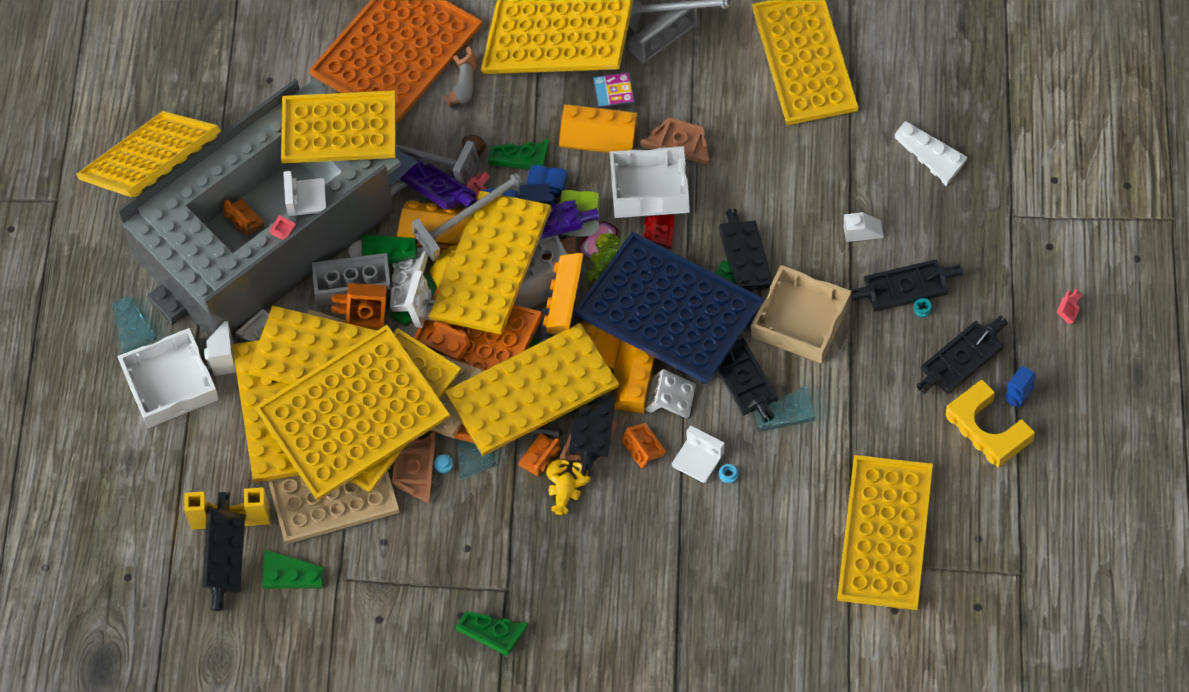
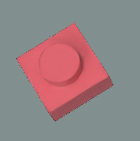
M279 215L270 229V234L284 240L292 234L296 223Z

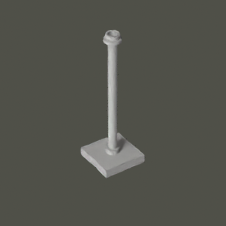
M634 0L627 33L629 36L637 33L641 13L722 6L723 9L731 7V0H699L643 6L639 0Z
M467 140L458 160L396 144L398 150L410 156L454 167L455 179L463 185L466 184L470 177H474L480 165L477 150L472 141Z
M517 173L510 175L509 181L432 232L427 231L419 218L412 222V233L434 262L440 258V248L435 242L436 237L513 186L518 188L522 180Z

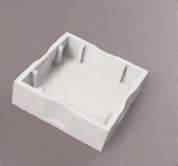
M684 146L610 152L614 218L690 213Z
M190 328L167 336L154 344L142 346L118 356L147 429L219 400L214 383L207 367L202 361Z

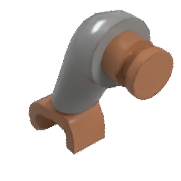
M470 47L466 48L467 56L459 60L457 55L453 57L460 69L457 85L452 87L454 91L450 92L449 96L444 95L449 108L452 107L451 104L453 103L455 105L458 103L463 105L472 97L474 89L473 72L478 67L476 54Z

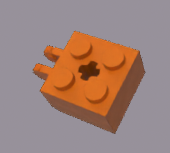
M348 283L347 294H334L332 296L333 302L340 303L331 306L332 312L346 314L347 324L368 329H381L384 327L386 285Z

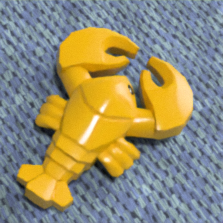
M557 459L552 461L547 467L546 474L548 478L556 484L549 486V495H556L557 505L552 506V512H555L557 515L567 514L569 510L565 506L570 498L578 500L581 491L575 488L590 482L591 476L588 477V471L586 476L581 475L582 463L573 462L575 467H572V471L577 479L569 472L564 473L568 468L567 466L560 467L569 465L567 460Z

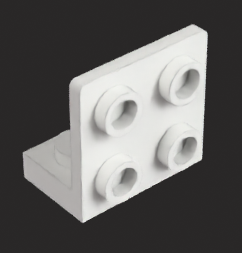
M291 171L284 172L285 205L288 216L320 213L326 208L324 178L297 181L296 178H293Z
M661 370L651 378L645 411L652 413L662 407L684 418H688L696 384L669 371Z
M690 425L686 431L687 441L672 462V467L706 483L724 455L725 443Z

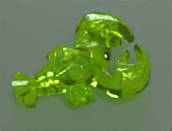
M602 233L595 240L599 254L593 252L590 257V261L595 262L593 270L586 271L588 279L592 282L597 280L617 253V249L613 246L617 244L616 242L619 243L620 239L616 235Z

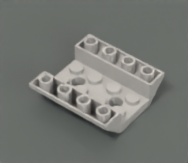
M557 235L539 240L514 305L533 309L547 303L548 297H552L553 291L550 290L551 280H555L557 274L553 273L555 261L559 262L561 255H567ZM550 254L552 257L549 260H544L542 256Z

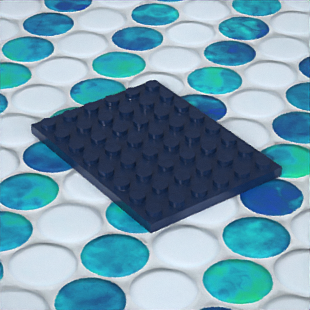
M632 231L575 308L574 315L695 379L708 384L757 314L761 304L764 302V298Z

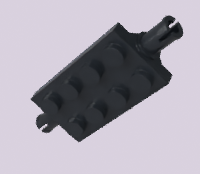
M733 208V212L732 209H729L725 213L728 223L720 224L718 229L733 282L761 297V290L770 288L773 279L756 221L740 222L737 209Z
M937 259L867 275L864 276V287L849 289L851 291V300L854 301L868 297L871 300L874 312L914 303L920 298L931 299L948 295L947 279L963 276L961 264L944 268L939 266Z
M1000 315L989 325H981L977 321L973 322L921 365V370L927 377L916 385L918 390L925 394L936 384L946 394L952 392L1003 349V344L998 341L996 336L1000 330L1008 325L1005 318L1001 320L1003 316Z
M742 338L736 342L717 371L742 415L744 416L758 410L763 422L767 423V417L769 421L775 417L768 405L777 402L778 397L745 339Z
M616 389L574 409L569 455L581 457L583 460L581 475L586 476L587 471L588 477L593 475L594 462L597 458L609 456Z
M218 492L217 509L209 508L206 514L202 587L209 588L212 593V611L214 609L215 611L224 610V594L226 592H241L245 514L229 510L231 496L229 492L227 494L226 492Z

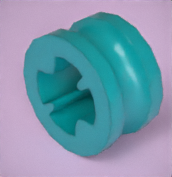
M920 298L915 301L914 313L921 318L927 317L931 312V303L928 299ZM923 305L926 306V309H919V307H923Z

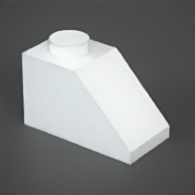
M863 212L844 214L843 227L846 242L884 238L881 220Z

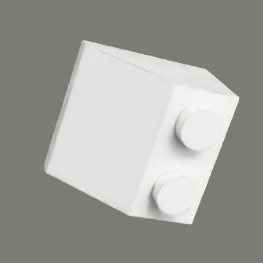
M224 321L207 340V348L204 349L208 369H212L214 376L236 373L232 348L234 343L228 321Z

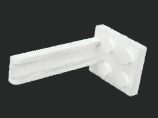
M416 270L412 277L405 304L415 327L423 328L424 321L431 320L429 314L435 300H431V289H429L427 279H425L422 271Z

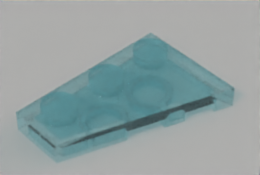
M129 295L112 304L122 354L157 340Z
M807 385L801 387L799 391L793 394L785 395V398L778 402L768 404L775 416L773 420L769 421L767 417L768 422L765 423L758 410L754 412L758 432L815 421V414Z
M457 439L461 480L496 465L492 452L482 456L474 443Z

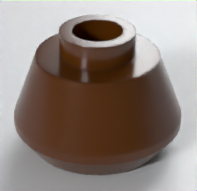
M467 135L462 139V150L467 140L472 141L475 144L478 157L486 149L485 141L477 135Z

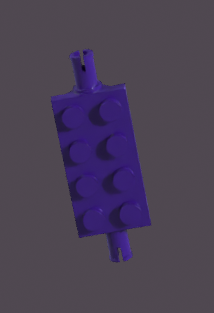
M415 159L417 162L400 178L408 186L445 210H450L462 204L469 207L477 202L474 191L431 163L424 165L421 161Z
M575 200L552 205L540 239L582 229L583 223L599 220L597 208L580 212Z

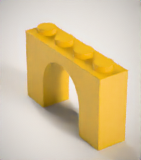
M981 379L947 405L946 417L950 423L955 424L964 437H968L977 450H981L986 455L987 460L991 464H995L999 468L1032 443L1035 432L1022 419L1000 434H989L982 431L975 423L974 418L994 401L995 392Z
M264 487L244 489V502L229 506L231 512L245 514V526L270 524V505ZM204 491L184 493V511L191 529H206L207 509H217L218 505L210 503Z

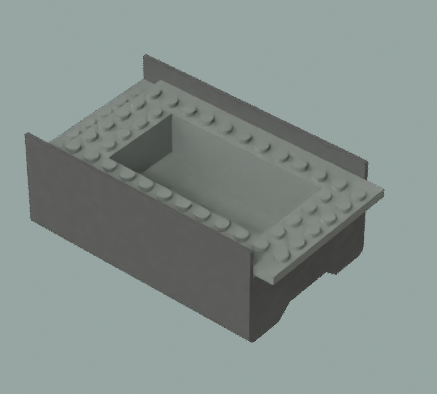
M295 78L220 133L216 139L202 146L201 150L187 157L186 161L172 168L171 172L157 179L155 184L146 187L140 195L131 198L117 209L132 255L160 284L159 287L148 294L149 300L172 324L188 313L209 336L224 321H228L231 334H234L259 311L267 309L312 275V262L333 259L394 212L388 175L401 166L397 158L282 163V96L330 94L315 79L300 89L298 80ZM291 171L293 178H296L297 181L324 178L326 208L320 213L288 216L285 205L284 172ZM242 199L264 221V227L245 236L241 231L237 230L229 219L225 218L223 214L224 201L229 200L231 203ZM279 215L296 223L292 234L284 240L270 234V229Z

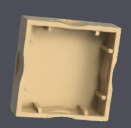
M780 265L770 286L769 294L761 304L751 325V337L822 364L851 303V291L828 282L815 280L804 273Z

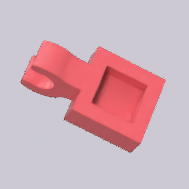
M486 171L483 174L479 172L475 177H470L464 186L474 191L477 199L480 191L486 189L483 185L490 178V175Z
M1077 289L1074 290V293L1070 290L1066 292L1057 310V314L1068 324L1074 323L1080 309L1077 302L1081 297V293Z

